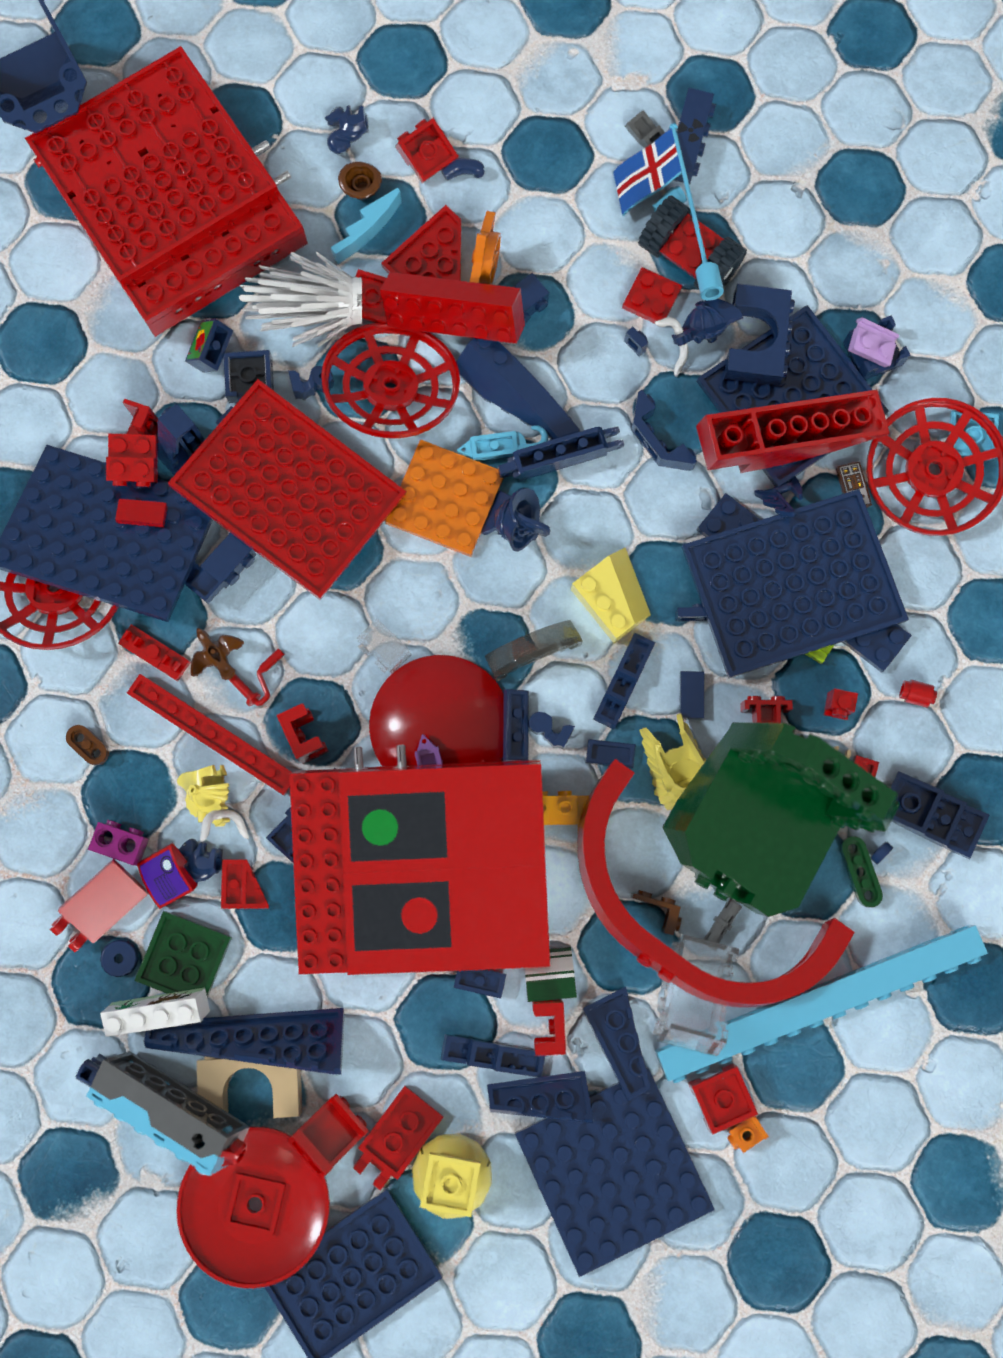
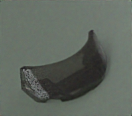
M567 620L519 637L485 655V659L494 680L497 682L504 679L508 673L515 672L518 668L558 651L563 652L567 648L570 650L582 645L583 641L571 620Z

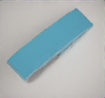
M398 188L360 210L361 219L345 228L347 238L331 247L333 258L337 264L358 252L387 224L402 203Z

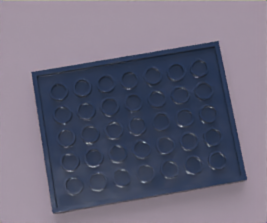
M46 445L0 537V570L169 622L213 519L172 489L167 481L158 479V482H151V487L136 486V482L128 481L127 486H112V481H106L105 462ZM119 499L167 503L164 527L117 523L115 518Z
M860 489L794 509L795 517L778 514L682 545L685 559L728 679L909 620Z

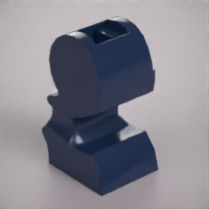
M323 366L313 367L307 382L301 380L298 372L288 370L295 399L306 400L310 396H315L317 390L323 392L321 377ZM331 370L329 374V391L334 386Z
M536 712L529 719L530 731L537 735L544 734V740L552 748L563 749L575 726L566 725L563 726L560 733H554L552 730V717L545 712Z
M99 1053L97 1058L86 1059L78 1069L76 1079L91 1087L102 1061L107 1058Z

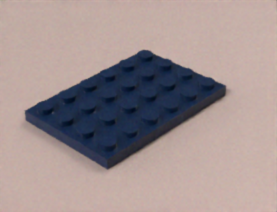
M387 1187L326 1230L315 1253L300 1270L287 1279L264 1288L307 1358H331L442 1279L443 1274Z

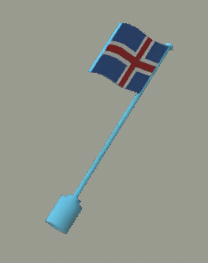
M672 123L669 126V130L655 142L625 160L613 171L621 212L624 216L638 203L663 189L682 173L703 262L695 271L700 295L703 300H715L724 293L720 271L716 263L707 262L676 131L678 126Z

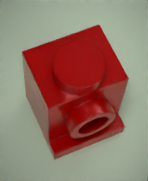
M835 688L827 693L824 716L848 720V716L855 712L858 693Z

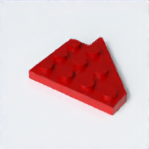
M445 205L381 263L382 268L388 274L393 272L461 281V219Z

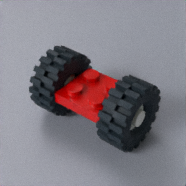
M671 195L663 200L662 204L653 212L650 220L646 223V227L641 232L642 235L638 239V244L656 258L662 255L695 278L694 286L699 289L695 271L703 262L693 219L690 215L691 211L688 206ZM698 221L707 262L718 265L724 288L731 277L734 276L735 271L740 267L747 249L729 236L723 239Z

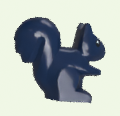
M348 105L345 111L339 106L325 117V120L328 121V126H339L340 128L332 131L327 138V146L335 154L346 152L352 142L359 140L363 134L369 133L368 116L365 114L363 105L359 107L357 114H353L350 105Z
M196 839L187 840L178 849L183 856L188 857V866H184V868L197 885L198 882L206 881L214 874L219 873L222 868L223 849L212 848L210 852H207V843L200 842L198 845Z

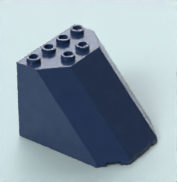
M44 0L38 1L54 33L0 58V117L4 123L33 133L41 132L47 127H51L68 117L78 114L87 85L81 69Z

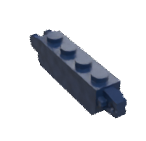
M616 426L602 430V427H594L519 449L513 452V457L508 458L507 463L498 466L500 478L513 476V479L518 478L519 481H523L607 456V452L624 446L622 439L609 443L606 442V438L615 436L620 432L619 427Z

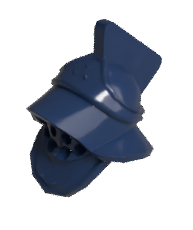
M520 488L512 496L502 491L497 492L481 533L487 535L497 531L498 535H501V537L509 542L512 550L518 552L523 550L532 540H536L538 535L547 537L550 535L551 530L548 525L540 522L539 498L534 490Z

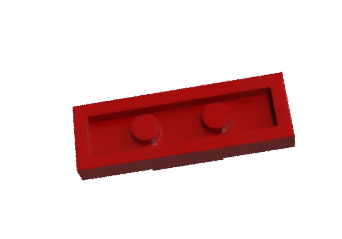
M132 624L118 642L119 645L177 682L191 663Z

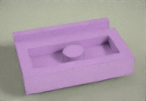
M863 317L857 319V327L853 331L848 351L883 367L890 366L896 348L895 341L899 334Z

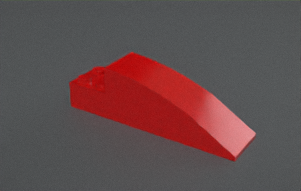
M878 390L705 415L696 425L707 470L739 466L740 473L820 456L883 437L890 433Z

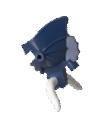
M721 299L699 301L695 304L696 308L687 316L683 327L677 319L672 317L655 322L659 327L671 326L674 330L672 339L674 344H677L680 348L679 358L674 368L675 377L678 376L687 361L688 343L694 340L699 344L704 339L708 340V343L715 342L717 337L729 325L743 319L742 312L737 307Z

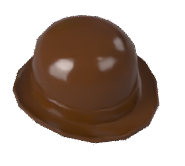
M352 162L346 164L340 170L338 181L340 188L345 194L351 198L366 200L371 198L380 188L382 176L381 172L369 163Z

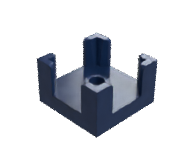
M892 315L882 318L878 325L892 331L896 323ZM854 329L849 331L843 341L853 365L865 380L903 366L910 357L906 346L899 351L896 344L891 365L883 367L848 351Z

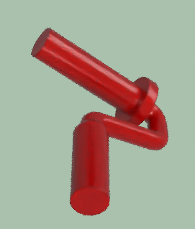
M279 648L260 664L257 670V677L265 694L261 699L259 692L254 693L236 674L229 680L247 699L246 704L248 706H262L269 700L270 692L262 673L267 672L284 656V653Z

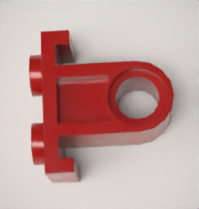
M748 696L747 700L740 703L741 713H745L752 708L753 723H781V708H783V713H788L793 710L792 700H785V696H772L771 700H761V696Z

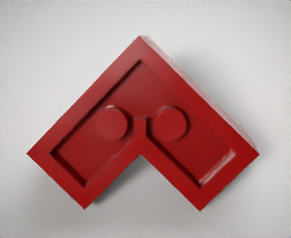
M124 399V406L133 416L127 434L157 435L158 418L152 409L146 405Z

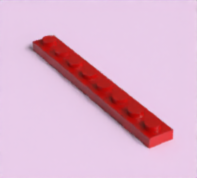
M139 674L127 691L128 695L277 792L286 796L290 790L289 774L292 773L290 770L145 676Z

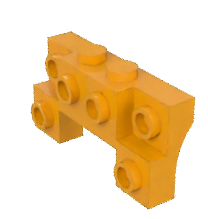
M542 791L544 825H577L578 833L582 812L589 795L577 796L572 795V791H558V796H548V791Z

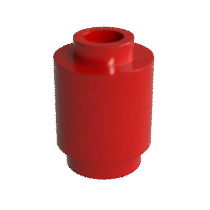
M912 679L910 681L904 680L899 698L904 699L906 703L928 708L930 704L934 705L937 691L934 690V685Z

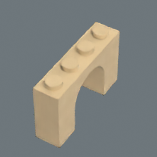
M205 1056L197 1060V1094L224 1111L228 1112V1085L231 1077L237 1070L254 1068L264 1073L272 1085L274 1118L299 1117L302 1114L301 1070Z

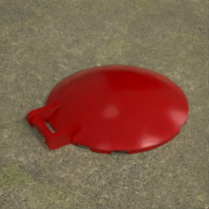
M431 655L410 661L386 679L373 701L369 718V732L375 755L382 766H398L397 745H405L406 765H417L414 752L417 751L421 735L424 734L435 746H439L443 764L501 761L503 758L504 693L497 682L484 669L466 659L450 655Z

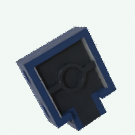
M270 350L224 353L225 397L229 403H238L257 379L274 391L273 359Z

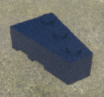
M177 403L173 407L166 408L162 412L161 417L158 418V458L175 475L205 441L194 422Z

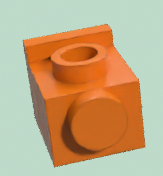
M756 1116L727 1128L730 1135L726 1138L735 1151L739 1148L745 1153L769 1136ZM745 1131H750L751 1136L747 1139H743V1133Z

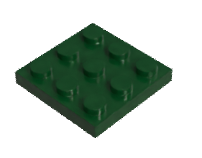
M163 911L134 981L166 994L205 988L208 999L232 937L178 915Z

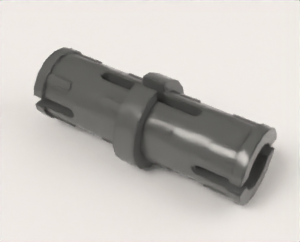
M728 899L718 917L715 916L713 919L715 922L703 940L717 948L727 930H731V924L742 906Z

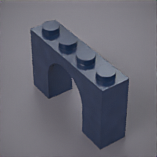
M737 283L733 293L732 305L737 307L743 316L758 318L767 323L773 332L774 343L762 351L730 348L726 357L724 379L778 386L782 378H786L788 364H784L785 356H788L790 351V342H787V335L791 334L793 324L792 321H789L790 313H793L795 300L791 299L792 290Z

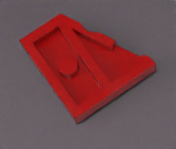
M222 859L221 909L268 908L269 905L248 861Z

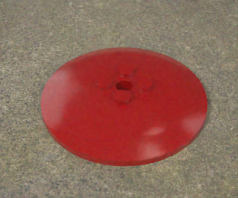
M252 1126L249 1128L243 1141L247 1145V1151L239 1163L229 1165L210 1176L199 1173L192 1164L186 1170L177 1198L176 1213L179 1233L186 1251L200 1269L215 1280L239 1288H261L274 1285L300 1270L309 1261L321 1243L330 1211L327 1180L325 1176L320 1179L287 1140L292 1135L274 1128ZM257 1197L262 1201L261 1210L253 1211L249 1207L250 1198Z

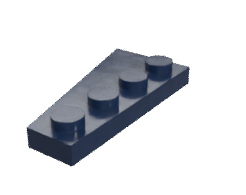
M624 987L582 1008L627 1101L651 1090L628 999L627 988Z
M585 1071L487 1084L490 1112L593 1123Z

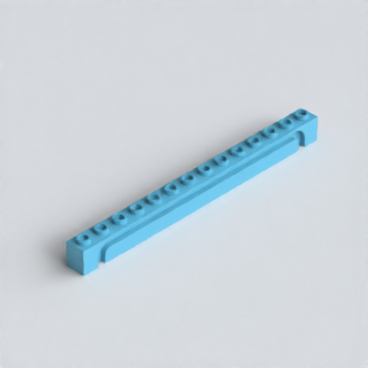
M966 925L946 935L938 936L813 986L789 999L765 1005L685 1037L678 1042L655 1049V1053L667 1081L672 1080L673 1083L685 1080L687 1078L686 1074L694 1071L696 1074L709 1070V1065L716 1062L719 1065L728 1063L733 1060L732 1056L736 1054H750L756 1051L755 1047L764 1043L765 1046H770L779 1041L778 1037L787 1035V1037L795 1036L801 1033L800 1029L808 1025L810 1028L824 1024L823 1019L831 1016L833 1019L840 1018L847 1014L846 1010L854 1007L855 1010H859L869 1006L868 1001L876 998L878 1001L891 997V992L898 989L900 992L914 988L913 983L922 980L923 983L932 981L937 978L936 974L944 971L945 974L957 971L959 969L958 965L965 962L967 965L977 963L982 960L980 956L988 954L976 925Z

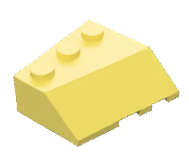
M626 548L607 556L572 583L571 591L613 643H616L651 616Z

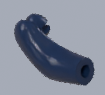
M458 158L441 170V173L448 181L462 174L474 175L475 178H481L485 171L483 163L479 160Z

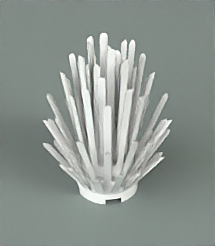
M317 251V256L326 262V266L291 252V261L301 264L302 268L323 277L304 271L297 273L259 265L261 269L271 271L270 274L260 273L262 277L278 280L245 278L247 282L268 286L240 285L245 292H257L260 294L240 295L239 299L242 302H261L256 305H247L241 311L260 313L259 315H247L245 319L284 318L263 323L260 331L297 326L306 327L329 322L293 337V341L296 342L293 343L292 347L333 330L327 334L326 339L318 343V347H320L351 325L362 324V278L351 277Z

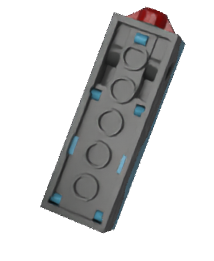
M130 1051L102 1061L86 1097L94 1101L95 1106L113 1113L114 1118L127 1122L134 1127L137 1133L147 1135L154 1140L157 1146L167 1148L175 1154L177 1159L192 1164L203 1175L210 1176L242 1160L247 1151V1145L243 1141L250 1126Z

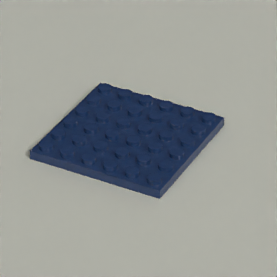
M808 305L789 317V321H792L793 324L791 334L787 335V342H790L789 355L785 356L784 363L788 364L786 378H782L778 386L724 379L726 359L699 376L696 380L719 413L871 391L873 389ZM770 329L743 347L742 350L762 351L769 348L774 343L772 330ZM881 401V404H882V407H883V411H884V414H885V416H886V415L888 414L889 410L886 408V406H885V405L883 404V402ZM830 453L762 470L773 485L779 487Z
M646 1068L651 1090L630 1101H627L618 1082L590 1095L593 1123L543 1118L515 1132L518 1143L579 1277L715 1210L649 1068Z

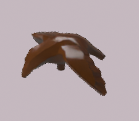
M197 628V637L203 646V650L197 651L193 655L190 668L191 676H198L207 667L214 666L219 670L223 680L233 678L236 670L229 664L227 656L231 651L241 648L244 641L231 635H222L218 641H214L206 631Z

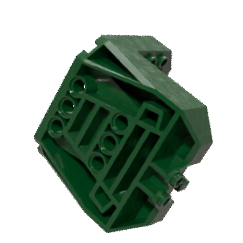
M732 722L724 737L676 801L662 828L680 864L695 873L694 877L696 878L695 883L704 889H708L711 886L715 890L713 895L720 900L726 902L729 898L744 905L756 914L770 917L799 908L840 828L844 829L847 826L857 831L861 828L872 833L875 830L886 832L900 804L896 801L898 795L895 791L820 737L809 734L808 738L802 734L798 736L794 734L796 728L787 723Z

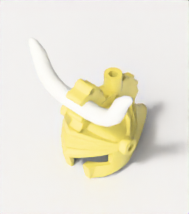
M214 765L196 771H187L177 779L178 785L187 794L185 798L186 808H188L190 814L198 817V823H202L201 842L205 841L208 837L211 823L216 827H221L230 822V819L235 822L239 833L244 838L249 839L245 822L240 814L233 810H226L228 806L225 805V801L228 800L229 783H224V776L227 775L224 765H220V770L216 771Z

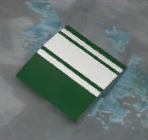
M571 947L549 949L550 967L524 968L528 1002L577 998Z

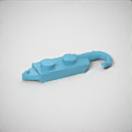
M538 425L531 426L532 430L540 432L541 440L526 444L524 436L516 431L470 437L468 442L457 449V453L476 461L512 457L513 452L519 449L548 441V434L543 427Z

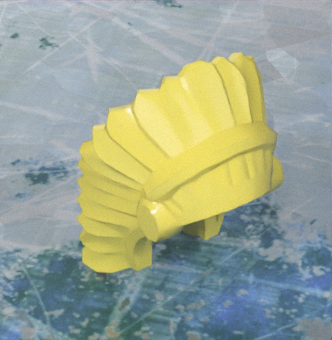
M681 713L676 715L683 741V746L679 748H673L664 753L661 743L647 728L639 730L643 738L644 753L648 757L647 764L653 777L654 795L659 797L660 804H663L667 810L673 809L680 795L706 761Z

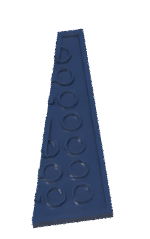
M344 1008L208 1017L198 1023L147 1030L145 1032L144 1045L148 1049L342 1075L345 1013Z

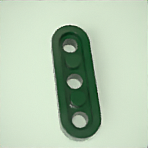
M857 836L847 837L841 842L840 852L857 901L864 907H876L881 903L883 893L866 844ZM850 844L855 846L854 853L849 852L848 847ZM859 867L863 869L861 877L856 872ZM866 891L871 892L872 896L869 900L865 898Z

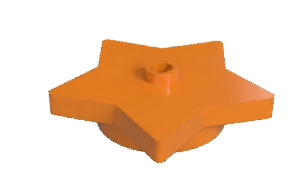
M486 211L481 231L477 233L476 245L472 255L473 267L470 282L493 284L501 245V233L493 231L496 212Z

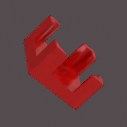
M304 703L276 715L298 761L304 764L329 752L325 742H321L317 736L306 741L302 729L299 728L314 720L310 709H306Z
M562 999L532 1002L534 1016H552L553 1018L548 1019L549 1034H553V1037H536L534 1039L535 1055H566L564 1002Z
M733 1063L722 1067L723 1071L701 1080L697 1078L688 1082L691 1092L696 1097L702 1111L707 1129L712 1135L758 1115L741 1073Z

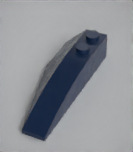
M473 338L467 344L456 361L459 375L485 401L492 402L500 407L502 411L519 418L526 425L543 427L548 434V438L552 440L580 432L578 426L549 392L499 341Z

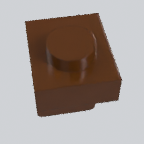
M638 890L637 894L631 893L630 898L667 908L662 933L674 936V932L679 931L682 917H678L681 907L675 905L676 900L662 897L661 901L652 899V893Z

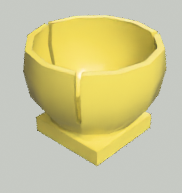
M460 1133L438 1135L420 1149L412 1167L413 1189L421 1201L420 1208H425L441 1218L451 1219L465 1216L471 1217L472 1211L484 1203L492 1185V1170L489 1157L477 1141Z

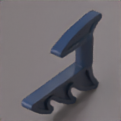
M796 476L779 487L775 486L771 489L754 491V495L763 500V505L775 508V513L788 517H795V511L781 494L792 491L799 500L803 499L802 487Z

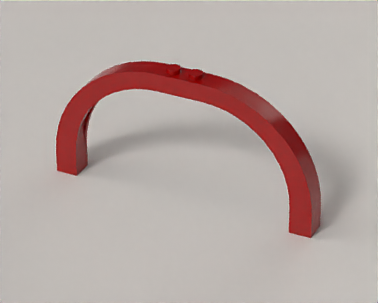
M614 759L598 780L587 799L580 819L577 837V858L583 887L592 908L609 933L622 946L635 955L641 965L647 968L651 967L657 971L658 977L663 981L672 982L685 992L718 1005L749 1008L777 1003L803 993L824 978L836 965L855 933L836 918L824 922L806 954L788 972L778 978L755 983L729 981L699 969L638 924L617 896L606 865L605 835L609 816L620 794L635 774L621 762Z

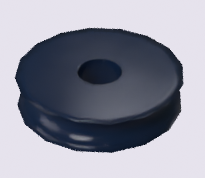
M116 940L107 944L100 957L101 966L104 971L114 977L130 974L137 966L139 959L135 946L125 940ZM118 954H121L123 956V961L121 963H118L116 961V956Z

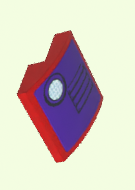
M173 842L137 864L141 879L159 909L194 891L198 886L183 867L187 860Z

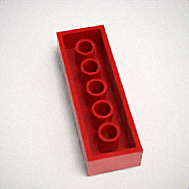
M389 272L380 289L388 327L517 344L525 327L521 288Z

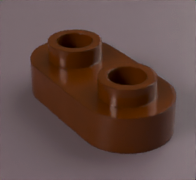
M74 725L69 728L66 733L67 744L87 763L98 766L107 761L109 749L93 732L82 725ZM83 734L84 739L78 742V735ZM96 750H100L101 752L98 758L94 757V752Z

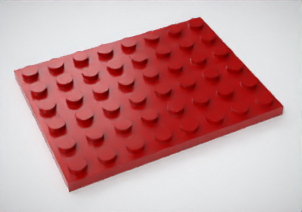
M259 379L168 482L172 489L319 600L324 597L407 492Z

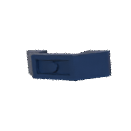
M640 390L636 399L631 431L658 466L686 471L693 470L697 463V458L691 448H687L683 443L668 453L665 443L655 437L652 426L648 422H644L653 416L656 407L654 399L649 394L646 395L643 390Z

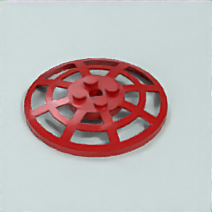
M382 322L366 324L355 328L337 340L325 357L321 373L323 393L332 411L350 427L362 433L381 438H406L429 431L449 415L455 406L459 394L460 375L457 363L450 350L438 338L429 332L388 327L387 323ZM393 333L409 336L410 339L406 348L398 346L378 347L374 335ZM365 338L369 350L357 355L349 364L337 357L348 345ZM419 340L433 348L445 362L433 368L424 357L414 352ZM381 354L402 355L400 361H383ZM372 357L374 365L366 373L356 368L363 361ZM410 360L416 361L426 372L416 375L408 366ZM332 365L345 372L342 382L344 394H330L329 374ZM449 370L453 385L450 400L437 398L439 389L437 376ZM351 376L363 381V391L350 392ZM430 380L432 387L431 395L419 394L418 384ZM394 383L396 387L388 388L385 384ZM367 399L375 407L369 414L361 409L355 401ZM413 401L426 404L420 411L411 416L406 409ZM348 402L350 407L357 414L365 418L366 421L361 425L351 420L339 410L335 403ZM433 406L446 408L436 419L426 425L417 427L414 421L423 417ZM384 410L397 411L401 419H383L379 417ZM375 423L390 426L404 424L408 430L382 431L372 429Z
M927 398L909 403L886 419L887 425L889 427L898 418L912 411H915L917 425L905 430L896 440L886 435L873 439L870 444L866 473L873 498L880 509L891 520L914 533L927 536H946L968 530L983 521L995 509L1003 496V438L996 426L985 414L962 401L949 398ZM944 407L963 414L956 425L940 421L927 422L924 408ZM971 418L987 432L994 444V449L980 452L976 442L964 431ZM928 429H940L948 431L950 434L945 442L931 441ZM919 432L921 445L913 452L901 445L909 436ZM958 438H961L967 444L973 455L961 457L959 452L953 447ZM881 442L890 449L886 460V477L874 479L873 458L877 444ZM895 454H898L907 460L904 473L893 475V461ZM998 457L999 477L996 489L991 494L980 489L984 477L983 461ZM935 463L940 467L938 475L930 473V464ZM975 464L976 476L974 484L971 485L961 479L964 467ZM909 482L910 486L915 490L910 502L900 493L896 484ZM890 487L895 498L906 507L901 518L894 515L884 504L877 488ZM955 488L967 493V496L961 502L952 507L949 506L946 494ZM923 496L936 497L940 510H928L920 508L918 505ZM974 497L988 503L976 517L957 526L953 513L966 507ZM914 513L928 517L943 516L948 529H924L913 526L909 522Z
M8 573L5 582L0 581V591H4L6 605L12 616L0 622V634L20 646L31 649L56 650L77 645L98 633L111 620L118 609L117 606L113 605L107 615L98 623L91 616L98 609L101 601L94 600L91 607L85 611L78 605L82 600V595L63 589L50 592V585L28 578L25 584L14 583L17 575ZM13 592L26 593L30 604L18 611L14 604ZM37 610L48 615L46 626L35 624L26 618ZM72 611L78 617L75 621L57 626L58 615ZM20 622L31 630L45 634L42 644L22 640L12 635L7 629ZM82 623L91 629L72 640L53 644L55 633L71 630Z

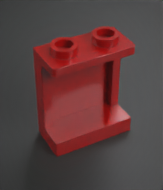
M337 1094L333 1095L287 1140L320 1179L326 1176L337 1162L369 1132L366 1128L365 1120L361 1116L355 1115L349 1109V1102Z

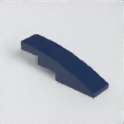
M637 633L633 634L593 720L611 729H615L656 642Z
M445 1034L440 1059L442 1061L467 1064L473 1067L492 1069L498 1072L542 1077L545 1056H536L535 1050Z

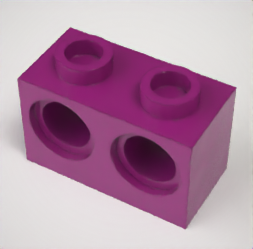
M107 820L106 823L98 822L87 850L137 866L138 862L142 860L149 842V838L143 836L144 832L131 827L129 831L120 828L122 824L112 820ZM110 831L113 835V840L111 843L106 844L104 836ZM133 839L136 846L132 852H129L126 845L129 840Z

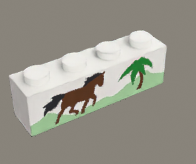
M205 988L112 1002L100 1014L105 1036L109 1037L198 1023L204 1019L210 1012Z

